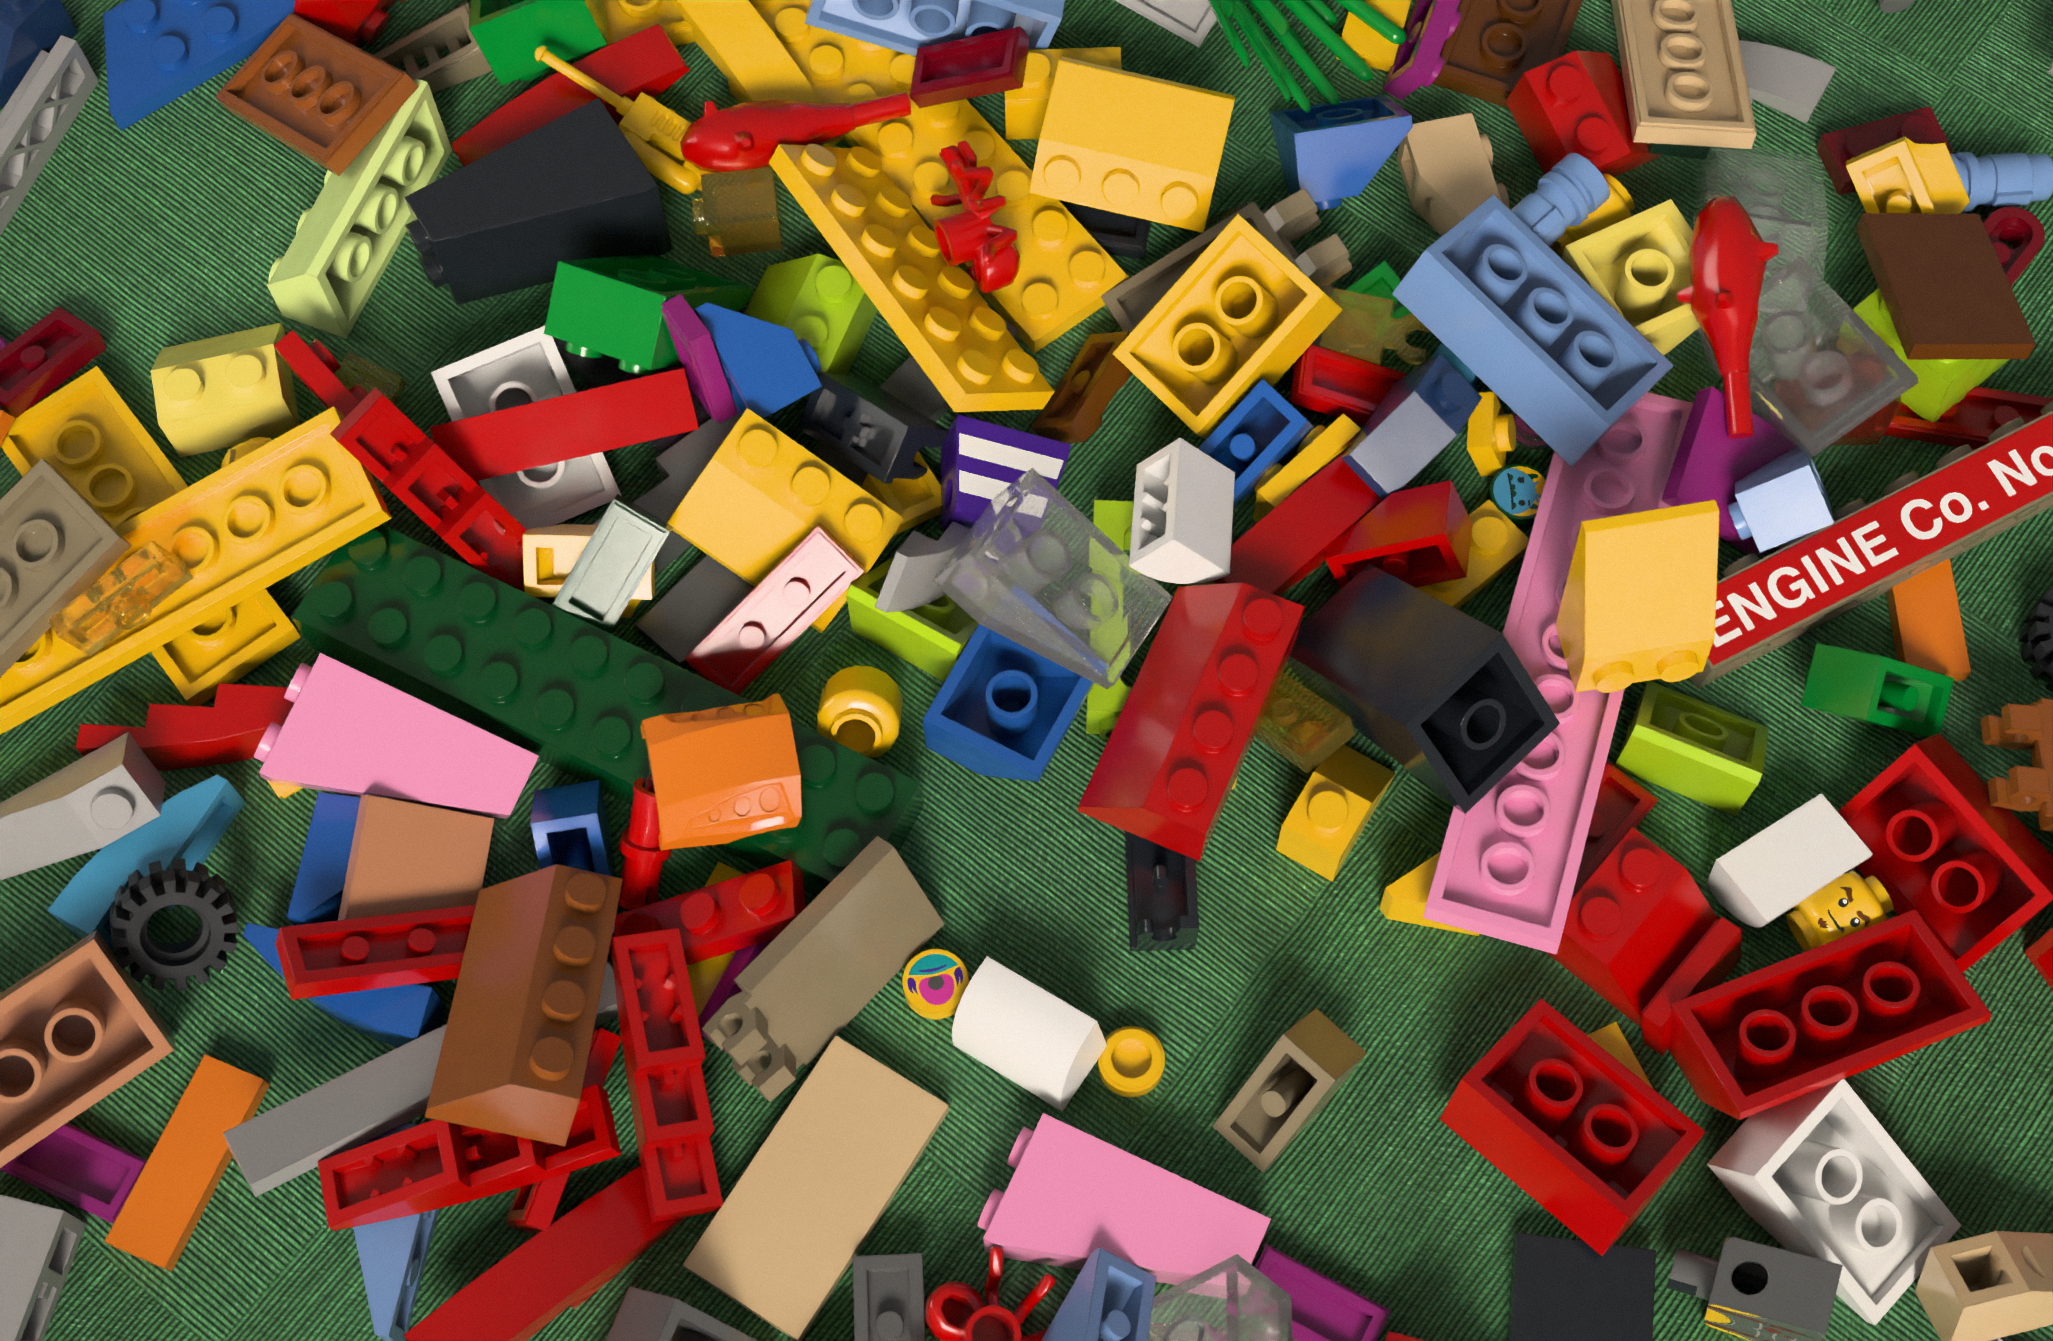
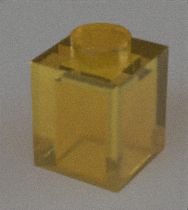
M772 167L701 175L703 198L692 199L693 218L696 235L707 234L712 257L783 249L778 199Z

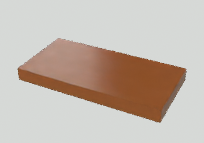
M291 13L218 92L216 99L229 112L340 176L419 86L404 71Z

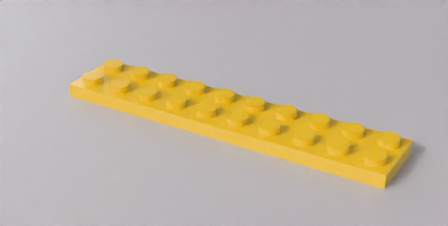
M749 0L792 57L823 103L853 104L901 92H907L908 97L910 96L915 56L805 24L810 0ZM909 97L911 115L856 127L854 131L843 135V138L851 147L858 146L868 149L881 160L883 172L895 183L898 189L909 196L912 201V207L928 228L933 231L935 220L963 211V204L950 207H940L931 204L930 198L933 194L950 195L958 193L956 183L939 155L941 149L952 145L957 146L958 142L965 140L970 144L977 156V167H991L995 175L983 199L998 195L1005 196L1007 204L989 217L993 224L1017 230V239L1013 242L1019 252L1020 262L1018 274L1011 285L986 294L982 291L980 293L1005 320L1018 329V335L1034 353L1102 308L1104 303L1101 296L1129 279V276L1058 199L1029 193L1033 171L967 99L919 108ZM971 260L958 266L966 272L973 265V262ZM975 282V287L979 290L977 282Z

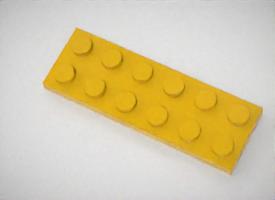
M778 144L769 161L770 166L954 412L1036 410L1045 407L1055 391L1040 373L1037 362L1023 351L1006 329L1007 326L1004 319L989 307L974 287L973 279L960 269L958 265L949 267L946 264L939 250L935 232L928 228L912 207V201L909 196L898 189L895 183L881 169V160L873 152L858 146L838 148L822 147L817 144H808L807 146Z
M95 366L17 417L1 445V448L22 477L42 458L52 464L114 528L188 487L98 366ZM265 588L151 651V653L189 705L200 706L216 695L218 683L233 684L301 636Z

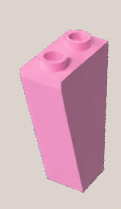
M322 653L319 654L313 667L304 663L300 664L284 696L285 699L294 702V705L283 727L271 722L254 754V758L264 762L259 772L260 777L272 783L360 797L361 795H373L507 819L511 815L539 757L530 751Z
M1043 1113L1034 1131L1023 1127L1007 1162V1165L1016 1168L1005 1193L996 1188L992 1191L977 1226L986 1230L983 1237L985 1252L990 1253L993 1246H1000L1003 1249V1258L1082 1270L1090 1254L1100 1247L1156 1276V1282L1239 1295L1271 1218Z

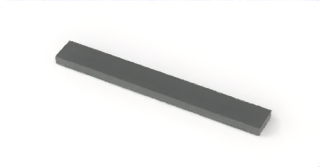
M1004 319L1007 326L1006 329L1017 342L1019 340L1018 329ZM912 355L879 386V388L934 422L950 408L949 404ZM822 443L812 452V454L864 489L862 484L868 474L866 471ZM706 555L635 624L638 634L673 664L686 669L690 665L685 660L686 655L754 586L709 555Z

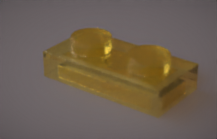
M1282 672L1255 737L1309 774L1356 734L1348 715Z

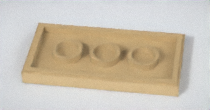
M1611 0L1633 142L1752 149L1757 132L1731 0Z
M835 1035L683 1263L684 1268L792 1339L801 1341L852 1263L853 1256L857 1255L950 1111L949 1105Z

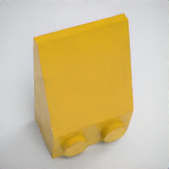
M1716 500L1581 522L1555 624L1575 692L1597 689L1603 693H1611L1625 689L1632 683L1655 679L1677 682L1690 678L1697 672H1703L1715 639L1719 508Z

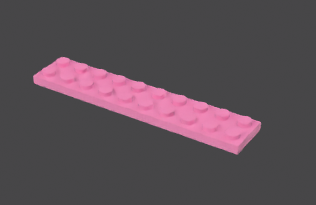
M1647 392L1572 467L1554 451L1503 635L1560 724L1466 814L1453 807L1423 918L1557 955L1625 689L1611 693H1603L1597 689L1575 692L1555 624L1581 522L1671 507L1661 499L1693 406L1692 402Z

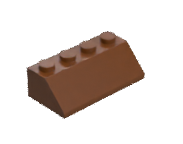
M555 864L479 890L425 1113L426 1118L561 1146L566 1145L581 1097L623 879Z

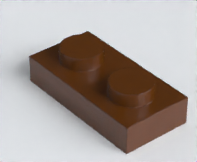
M1129 331L1090 334L1032 426V429L1039 436L1064 443L1085 442L1099 428L1102 422V414L1116 391L1128 381L1131 375V371L1112 354L1128 337Z

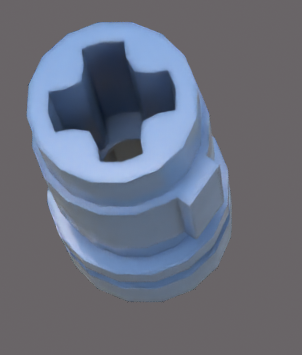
M1971 152L1950 153L1970 200L1962 212L1971 211L1976 205H1983L1985 207L2029 205L2030 202L2049 199L2053 192V161L2048 154L2016 152L1986 154L1982 157H1975Z
M1569 153L1550 172L1538 180L1537 190L1523 198L1511 211L1550 247L1564 234L1568 226L1580 225L1588 218V214L1593 213L1609 199L1610 191L1604 176L1595 165L1579 154Z

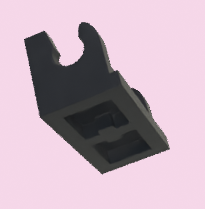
M820 371L818 379L822 387L811 392L797 428L883 483L892 484L894 478L915 480L927 473V468L914 461L916 453L924 446L930 449L942 446L949 430L862 376Z
M1124 831L1130 951L1195 950L1199 932L1195 859Z

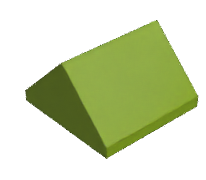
M894 557L851 583L846 598L852 631L944 682L984 614L987 613L1004 621L1009 611V608L957 580L946 594L927 605L896 612H884L875 608Z
M1647 681L1614 766L1620 771L1736 816L1757 787L1763 775L1769 727L1652 681Z

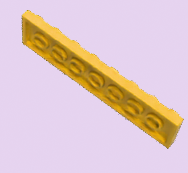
M333 406L116 526L115 529L132 546L0 677V735L392 519L371 472L330 435L345 418L344 415Z

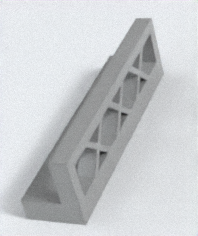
M61 35L50 53L41 50L0 113V236L99 82L78 42L74 39Z

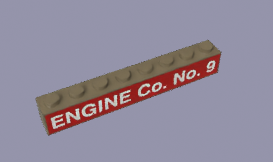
M2053 400L2041 409L2040 413L2043 416L2027 424L2019 417L1995 430L1988 437L1990 443L1974 451L1969 444L1951 451L1935 464L1938 468L1937 470L1921 478L1916 471L1903 475L1883 490L1884 497L1868 505L1863 498L1850 502L1833 514V524L1776 546L1778 551L1761 560L1756 553H1752L1728 566L1722 572L1725 578L1717 581L1714 642L1703 672H1697L1690 677L1696 688L1700 689L1888 592L1893 586L1949 558L1952 559L2053 507Z

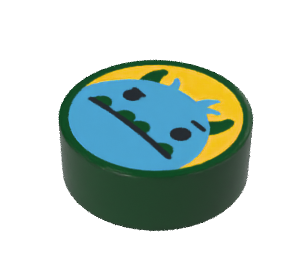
M1527 464L1508 465L1498 471L1493 477L1487 500L1490 499L1497 509L1505 514L1519 529L1532 527L1547 477L1539 469Z

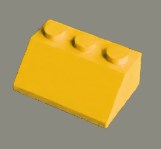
M1060 56L1039 137L1029 193L1203 233L1236 96Z
M1237 214L1112 354L1191 430L1206 440L1262 379L1273 387L1343 309L1246 220Z
M747 408L667 523L673 526L672 530L755 587L819 523L866 567L865 571L857 578L859 579L872 568L904 518ZM849 587L810 624L811 627L820 633L825 630L847 601L846 594Z

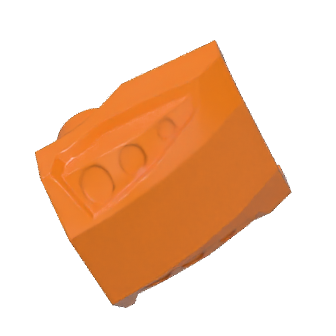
M779 693L772 694L764 701L716 707L702 711L661 714L642 720L640 726L642 739L646 740L658 810L660 850L727 844L752 835L798 826L802 817L801 774L790 714Z

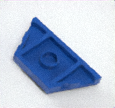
M126 0L104 13L109 112L121 131L252 55L289 14H294L295 0Z

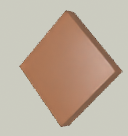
M361 795L338 921L476 905L479 890L483 886L494 818L379 796Z

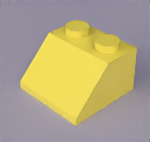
M1672 199L1565 246L1561 259L1662 355L1670 352L1700 327L1691 311V304L1678 302L1677 292L1690 286L1689 252L1693 231Z
M281 323L161 348L151 369L159 426L180 458L236 446L252 438L278 437L300 425L291 368L285 363L274 347L285 336L284 327Z

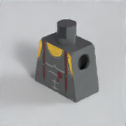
M1725 1237L1720 1260L1678 1247L1667 1288L1709 1301L1704 1324L1749 1341H1824L1843 1265L1735 1237ZM1746 1285L1752 1288L1756 1294H1743L1734 1286Z

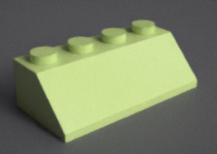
M420 79L413 80L419 87L340 176L327 170L321 193L312 208H307L302 213L298 221L295 238L285 255L275 260L269 273L267 287L282 316L347 339L407 231L405 225L413 221L404 197L435 182L452 151L428 82Z

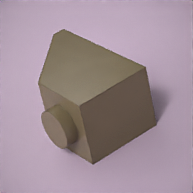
M1316 1008L1280 1037L1212 1127L1259 1170L1264 1172L1333 1098L1367 1055V1052Z

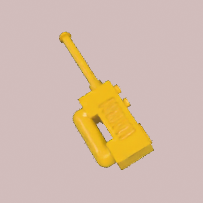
M540 46L535 50L534 55L538 62L543 61L617 108L616 111L624 116L618 127L650 174L682 194H691L696 189L704 193L707 192L718 173L699 170L686 161L681 153L680 142L692 123L643 92L640 93L635 102L626 96L620 97L549 52L547 46Z

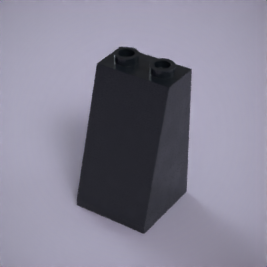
M599 98L404 197L414 220L406 224L405 228L421 255L418 257V260L433 287L437 289L445 285L457 305L553 282L558 261L646 254L660 256L673 250L658 185Z
M1370 563L1299 628L1297 640L1287 660L1308 692L1464 814L1479 802L1560 724L1501 632Z

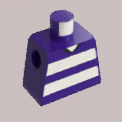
M957 415L948 428V434L941 446V526L946 531L954 521L976 531L968 550L966 565L982 573H999L1003 571L1007 548L1017 551L1026 550L1039 535L1067 462L1071 444Z

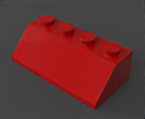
M1244 582L1178 587L1078 805V812L1201 861L1297 640L1305 606Z
M1914 909L1672 1003V1021L1668 1050L1700 1101L1741 1120L1990 1021L1991 1012L1923 918Z

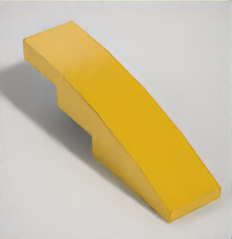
M669 0L691 25L695 42L726 76L729 90L739 103L766 100H802L823 103L792 57L749 0ZM843 135L822 145V147L834 146L844 139Z

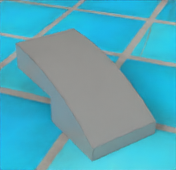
M1739 40L1751 106L1754 100L1807 124L1837 68L1795 51L1758 42Z
M954 521L938 541L913 531L896 551L875 608L884 612L904 611L927 605L946 594L956 582L976 531Z

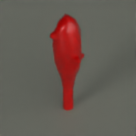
M907 92L853 104L816 103L802 100H766L743 102L720 110L711 100L704 102L703 117L688 127L680 142L681 153L686 161L699 170L734 176L771 167L769 161L778 144L804 146L817 144L822 146L854 131L856 127L911 115V105Z
M1735 195L1717 197L1710 200L1698 214L1689 252L1690 286L1677 292L1678 302L1691 304V311L1712 347L1721 378H1723L1728 438L1743 439L1754 435L1749 383V357L1752 338L1758 320L1761 287L1766 263L1779 254L1778 244L1762 240L1750 216Z

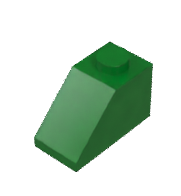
M1816 643L1812 663L1807 668L1805 674V690L1801 706L1929 738L1941 732L1954 678L1881 655Z

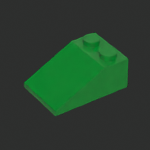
M471 0L469 30L502 86L518 79L520 81L533 80L551 67L543 61L538 62L535 59V50L540 46H547L549 52L564 61L569 59L579 61L598 51L602 46L607 45V14L603 0Z
M652 254L558 261L544 334L566 341L565 349L570 353L590 358H601L602 354L620 359L618 367L621 370L637 375L650 376L655 374L656 369L681 365L661 312L662 303L681 294L692 309L707 302L738 312L751 299L754 287Z

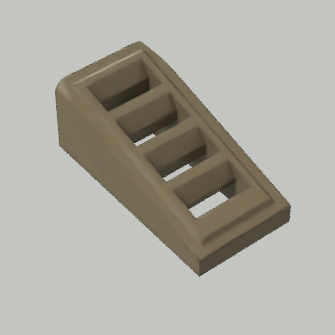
M468 3L461 5L373 54V56L394 67L404 63L409 77L412 80L420 79L428 82L432 93L492 71L469 30L470 5ZM471 40V43L463 46V42ZM448 48L450 54L442 58L440 50ZM426 56L429 66L421 69L417 59Z

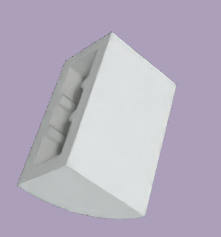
M1178 438L1137 464L1129 566L1150 578L1176 584L1205 583L1229 575L1235 472L1182 438Z
M1821 793L1716 859L1705 886L1734 917L1749 926L1760 928L1845 872L1869 859L1873 853Z
M988 956L979 966L965 989L952 1026V1042L955 1047L1061 1111L1067 1106L1107 1047L1097 1020Z

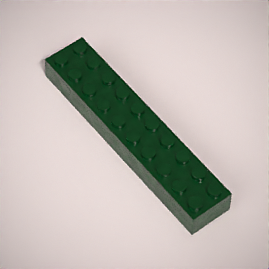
M383 524L336 549L291 616L311 648L538 755L539 760L583 782L600 780L602 791L630 805L633 804L634 781L643 777L646 780L645 789L647 790V778L652 776L646 740L642 739L640 726L642 720L661 714L694 712L716 707L752 703V701ZM791 721L801 774L802 817L798 826L773 830L727 844L713 846L760 869L792 860L804 873V890L818 896L876 836L894 846L899 853L923 810L920 782Z

